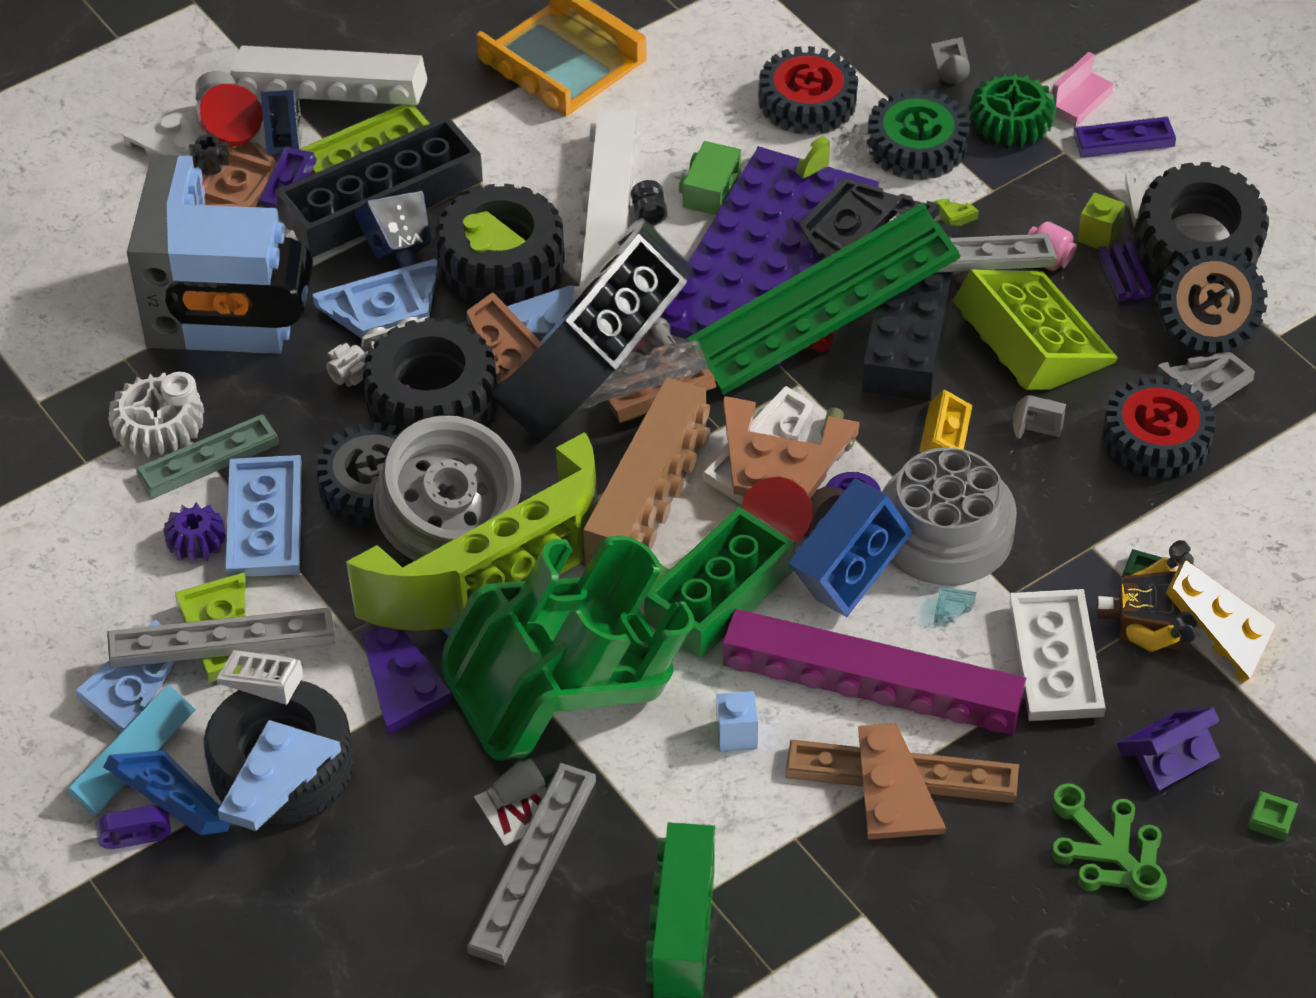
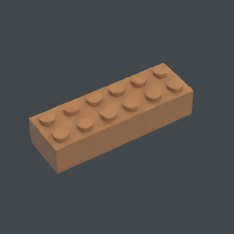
M666 377L583 529L586 568L600 543L609 536L631 537L645 544L650 550L652 549L659 524H665L668 519L670 503L673 498H679L686 473H692L695 467L699 448H705L708 443L710 428L706 427V421L710 413V405L706 404V388Z

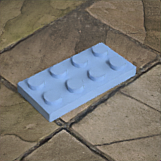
M301 455L230 459L226 543L227 577L245 572V577L300 574Z

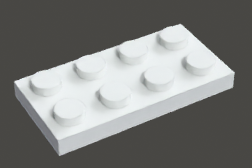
M1084 589L1010 593L1009 604L1021 676L1026 677L1024 695L1029 721L1104 717L1105 702Z

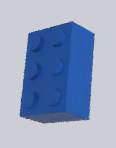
M854 478L847 489L840 494L838 500L825 517L818 522L816 528L803 545L796 550L788 564L815 600L848 617L913 532L885 493Z

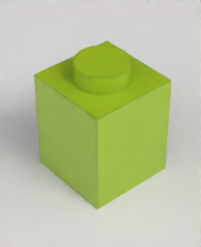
M1094 192L1081 213L1078 242L1097 249L1101 246H1106V249L1110 250L1111 245L1114 244L1121 233L1125 203Z

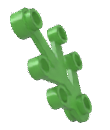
M1074 784L1060 785L1054 792L1053 808L1055 812L1064 819H1073L1098 845L1074 842L1069 838H1059L1053 844V859L1062 865L1072 863L1075 858L1116 863L1123 870H1102L1095 864L1082 866L1079 870L1078 884L1086 891H1095L1101 885L1128 888L1135 897L1142 900H1154L1162 896L1166 890L1167 879L1163 870L1156 864L1157 849L1160 846L1162 837L1160 829L1154 825H1144L1139 829L1137 845L1142 849L1139 863L1129 853L1130 824L1133 822L1135 815V805L1130 800L1118 799L1112 805L1111 819L1115 823L1113 837L1084 808L1085 794L1080 787ZM1065 803H1069V804H1072L1073 806H1067V805H1064V804H1065ZM1126 810L1129 814L1122 815L1117 811ZM1144 836H1152L1155 840L1148 841L1144 839ZM1059 849H1068L1070 853L1063 854L1059 852ZM1085 875H1093V876H1095L1097 879H1095V880H1088V879H1086L1084 876H1085ZM1146 881L1151 883L1152 885H1145L1141 882Z

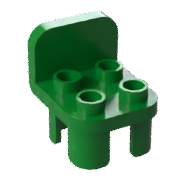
M609 536L600 543L581 577L559 579V573L571 554L572 547L566 539L552 540L543 547L525 581L487 584L472 593L445 642L442 654V667L449 689L490 757L495 760H509L528 756L554 712L622 704L632 705L655 700L662 694L673 675L672 661L694 626V616L685 602H673L654 633L639 608L660 574L661 566L655 554L645 544L627 536Z

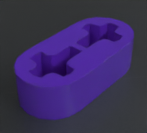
M156 805L109 813L100 817L95 825L97 842L101 847L107 849H118L156 842L166 838L171 833L169 813Z

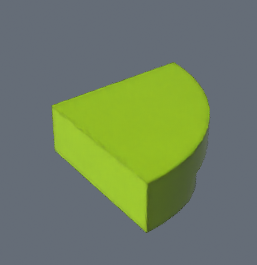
M824 135L810 144L812 149L804 160L800 158L796 173L803 179L829 166L830 141Z
M948 198L933 201L939 205L940 214L938 216L944 224L961 226L978 219L979 211L967 202L963 205L950 202Z

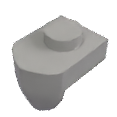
M962 37L931 44L936 70L941 81L957 85L968 77L970 64Z
M1031 395L1023 397L1017 403L1013 413V428L1016 437L1020 439L1025 429L1060 437L1064 424L1066 404Z

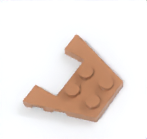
M725 396L723 409L729 446L733 494L745 496L755 483L764 478L781 476L795 480L805 488L811 498L827 477V472L833 463L839 461L845 452V447L851 439L854 440L858 435L859 422L828 416L820 445L750 431L756 402Z

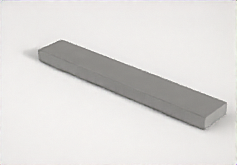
M331 607L107 631L110 668L231 655L233 650L256 653L335 644Z
M563 763L559 764L467 945L468 954L505 966L596 783V774Z

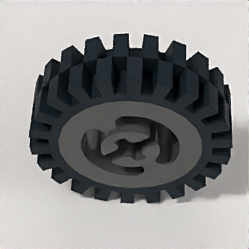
M374 422L373 430L367 431L366 423L358 424V433H354L350 426L344 429L345 438L336 433L332 436V444L328 442L322 447L323 453H319L317 458L318 465H316L318 488L324 506L326 508L330 506V512L335 517L341 513L342 521L350 523L353 516H355L356 526L364 527L366 519H371L372 527H379L373 508L375 484L393 442L405 429H402L397 435L395 425L389 424L385 432L382 431V423ZM424 463L416 465L418 470L426 471ZM356 470L358 482L350 477Z

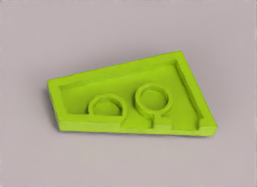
M245 572L175 592L176 604L184 623L244 617L246 606ZM230 655L200 658L209 682L217 680ZM238 664L232 674H239L243 665Z

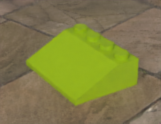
M971 269L953 299V303L961 311L962 317L974 326L979 332L980 338L989 344L998 355L999 361L1010 369L1017 378L1019 385L1026 390H1051L1116 363L1118 359L1116 354L1043 271Z

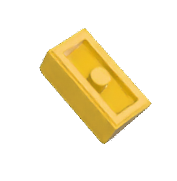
M945 389L942 390L929 404L919 452L922 453L936 448L964 449L972 405Z

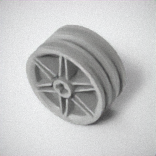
M435 416L420 420L406 428L395 439L387 454L373 493V508L376 521L384 536L398 551L414 561L516 506L521 494L520 470L507 444L484 425L458 416ZM424 463L426 471L418 470L416 465ZM480 485L485 488L486 495H480L476 492ZM432 520L437 522L436 526L430 524Z

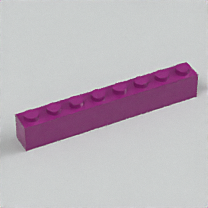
M735 609L723 641V665L732 667L735 670L762 674L775 680L791 681L803 684L809 688H820L840 693L846 697L866 699L883 706H895L921 715L928 714L941 717L955 723L970 724L997 733L1014 734L1024 700L1026 677L739 609Z

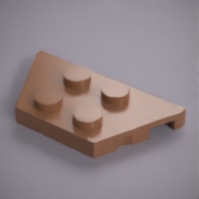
M250 140L241 146H228L229 165L223 166L222 171L216 175H202L205 189V205L258 207L260 205L259 198L277 161L273 157L268 156L262 146L259 144L254 145Z

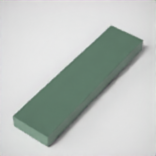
M261 414L135 468L136 474L150 498L154 499L228 467L230 459L249 458L279 445V439L265 416Z

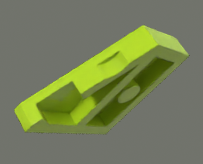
M487 211L468 215L463 220L465 235L471 241V249L476 252L508 250L525 242L523 238Z

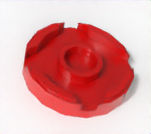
M219 84L210 88L202 97L197 112L199 125L204 131L205 129L209 135L217 136L219 143L227 142L228 146L246 144L259 133L263 121L262 105L257 97L247 88L236 84Z
M781 476L764 478L752 485L745 494L741 506L742 509L794 542L801 540L809 530L813 516L812 501L805 488L795 480Z

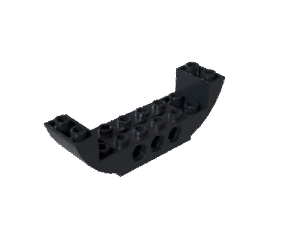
M641 218L632 224L617 242L621 247L532 353L511 369L489 394L539 443L573 414L612 372L620 366L687 283V279L692 272V265L645 218Z

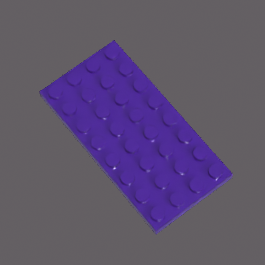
M758 146L688 261L692 265V272L687 279L686 285L660 315L661 318L669 323L671 335L687 339L820 262L821 259L803 234L799 224L843 178L879 187V181L828 166L803 179L796 173L800 158ZM782 362L778 363L773 367L779 368Z

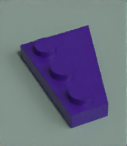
M379 626L362 635L387 735L452 702L451 691L403 630Z

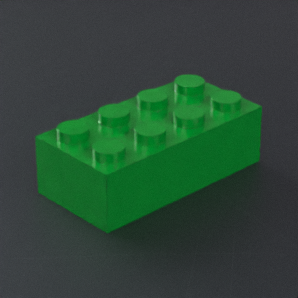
M737 507L651 587L644 599L645 619L649 625L657 629L673 602H685L694 616V626L682 647L702 659L726 636L735 609L751 612L793 572L788 563L794 556L795 542L741 507Z
M667 822L666 838L659 837L657 845V861L659 863L658 871L654 873V905H651L649 929H651L650 939H647L646 985L653 986L654 998H703L715 875V825Z

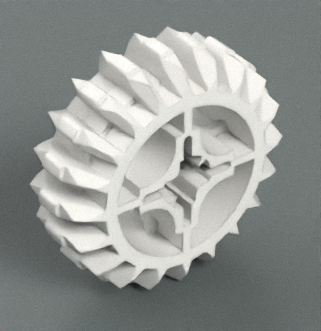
M150 373L148 379L144 380L136 377L135 384L124 383L123 391L115 392L114 401L110 402L108 420L116 441H120L123 449L131 448L134 455L144 451L148 458L157 452L163 457L165 451L171 450L175 452L180 445L189 446L190 439L197 438L198 429L203 428L204 409L199 393H197L192 402L186 405L172 406L167 404L162 398L160 384L166 377L165 373L156 378Z

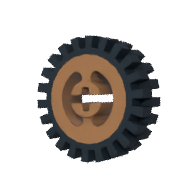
M1219 245L1203 246L1177 257L1163 272L1164 276L1159 280L1157 286L1159 293L1156 295L1155 302H1158L1159 309L1156 311L1158 317H1161L1163 321L1161 325L1164 331L1168 330L1171 334L1170 338L1174 342L1178 341L1182 344V347L1188 350H1195L1197 353L1212 354L1239 347L1244 344L1245 340L1251 338L1256 333L1254 332L1255 329L1260 327L1263 319H1261L1262 314L1267 310L1264 298L1268 297L1267 290H1263L1262 283L1265 282L1263 276H1259L1256 272L1258 267L1254 262L1249 263L1246 260L1248 257L1243 253L1238 254L1234 252L1235 249L1229 247L1222 248ZM1208 275H1214L1223 279L1230 286L1234 296V305L1231 313L1227 310L1230 303L1229 293L1217 298L1214 301L1215 306H1207L1198 311L1199 314L1204 316H1214L1216 319L1215 324H1206L1198 320L1192 313L1188 302L1191 287L1195 288L1193 296L1194 306L1205 302L1208 299L1207 294L1217 293L1225 288L1221 284L1208 283Z

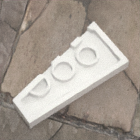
M785 386L754 418L750 431L799 440L813 412L814 403ZM728 446L704 471L703 481L742 505L744 496L733 494Z

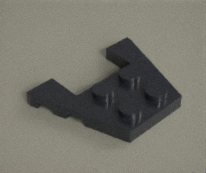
M843 178L799 225L822 261L888 223L894 216L898 217L923 202L915 201L909 195L901 193L897 196L884 192L880 187ZM931 201L924 203L931 217L935 219L940 214L939 205Z

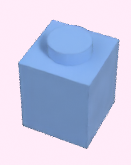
M754 691L716 694V725L720 751L758 748V717Z

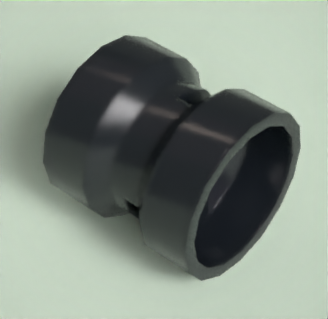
M643 180L635 184L631 189L635 219L645 218L652 226L662 223L667 217V206L664 201V192L661 184L654 180Z

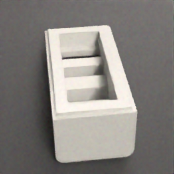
M233 650L217 677V683L287 705L303 677L301 661L285 656ZM238 664L243 665L239 674H232ZM251 668H254L255 671L253 675L247 676L249 670ZM263 672L268 673L265 678L261 677Z

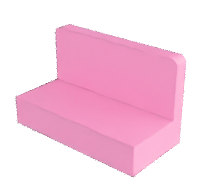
M1090 52L1084 55L1060 77L1052 87L1056 117L1075 127L1113 92L1114 83L1093 73L1095 55Z

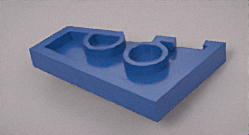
M165 750L112 754L108 756L103 768L190 827L194 832L200 835L228 831L231 823L220 820L218 813L220 805Z

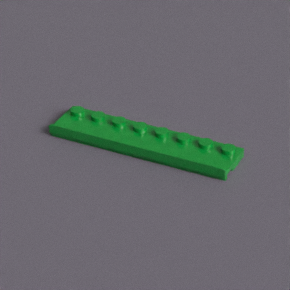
M921 203L687 338L689 346L714 375L717 387L725 395L960 259V254L939 223L935 222L931 217L925 204Z

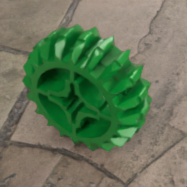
M1016 72L1013 76H1007L1002 73L1000 78L990 76L989 81H981L980 86L974 88L971 101L969 102L971 125L975 126L976 134H983L985 141L994 139L996 145L1001 142L1007 143L1008 147L1012 144H1018L1023 147L1025 142L1035 144L1037 138L1044 139L1045 134L1051 131L1054 118H1056L1054 94L1049 92V86H1041L1040 79L1031 81L1029 75L1018 77Z

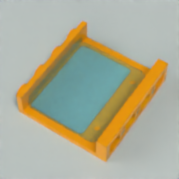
M549 0L548 6L496 41L482 31L477 33V54L483 63L490 65L502 73L505 78L511 79L528 93L535 95L550 108L556 109L566 117L647 60L646 36L590 0Z

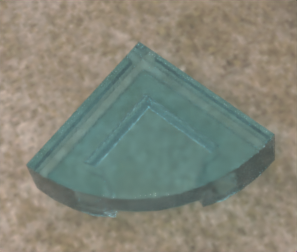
M940 586L934 623L952 622L953 618L965 612H970L975 604L977 592Z

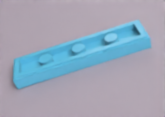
M168 684L66 791L95 817L126 784L103 768L108 756L112 754L158 751L196 709Z

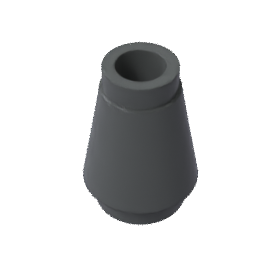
M529 758L523 763L519 760L485 791L495 808L499 809L502 806L538 794L539 788L545 785V781L534 762Z

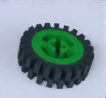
M915 88L914 95H910L908 89L901 90L900 98L895 92L890 93L888 100L885 98L880 99L878 106L874 105L871 114H869L868 152L870 155L873 154V161L876 164L882 162L881 168L886 172L893 167V175L900 177L902 171H906V179L911 180L914 178V173H920V180H928V172H932L934 178L941 177L942 169L948 174L953 171V165L959 166L961 158H964L966 154L969 121L968 118H965L966 112L964 109H958L959 103L955 100L948 103L949 96L943 93L936 99V91L930 89L927 96L922 95V88Z

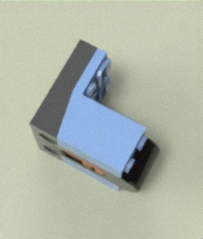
M151 154L127 248L146 348L281 354L283 341L289 340L290 326L297 323L304 315L313 270V258L310 251L301 242L284 236V223H279L277 208L205 205L201 169L194 168L192 156Z

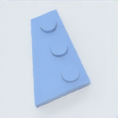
M154 620L148 627L159 626L162 624H160L157 620ZM108 661L76 689V698L121 734L157 696L176 661L110 668Z
M269 720L218 810L220 820L256 831L289 800L288 795L303 781L309 782L317 774L316 769L326 759L332 760L341 752L340 742Z

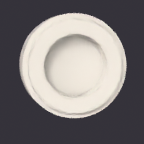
M185 372L171 373L160 384L163 400L172 406L186 405L192 402L197 395L195 379Z

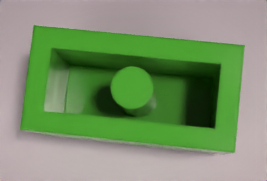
M703 141L699 152H694L691 157L688 174H683L679 183V193L683 194V208L717 215L741 174V149Z

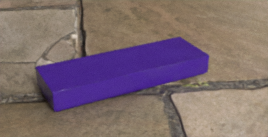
M1168 116L1074 127L1073 137L1080 158L1175 147L1176 136Z

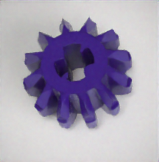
M197 502L192 508H186L181 504L180 513L170 512L169 521L164 523L163 528L165 543L169 552L174 553L179 561L188 557L193 564L197 558L202 557L208 562L209 553H220V544L225 543V528H223L224 523L220 513H214L211 505L201 509Z

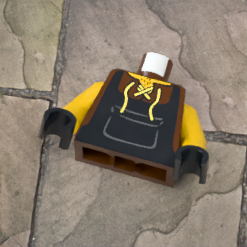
M1184 540L1176 541L1169 548L1170 558L1165 556L1148 568L1130 576L1122 577L1120 579L1118 597H1097V618L1118 619L1119 638L1123 641L1132 642L1149 652H1154L1161 648L1179 650L1181 639L1185 642L1193 641L1196 637L1193 627H1196L1198 622L1192 613H1182L1166 594L1176 573L1175 567H1179L1185 561L1193 565L1194 558L1189 553L1191 547Z

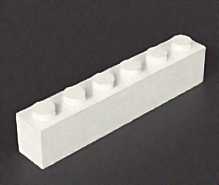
M241 46L230 70L236 85L247 88L255 96H261V91L295 89L298 90L300 99L418 105L428 80L422 55Z

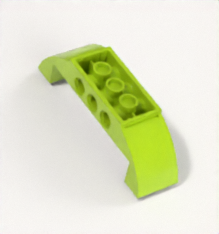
M584 432L556 447L558 483L402 568L378 545L348 560L346 563L355 616L374 625L399 630L421 631L453 627L475 590L487 584L525 581L543 547L552 540L566 539L572 547V552L559 575L584 562L583 529L598 504L593 447L587 434Z

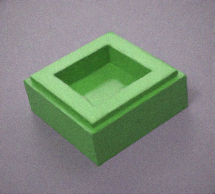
M1260 791L1249 820L1248 829L1285 841L1298 803Z

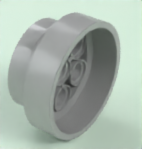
M958 448L927 450L910 459L885 485L882 492L889 497L913 532L891 560L898 569L909 576L924 582L940 585L970 583L994 572L1010 554L1014 542L1017 515L1015 500L996 469L983 457Z

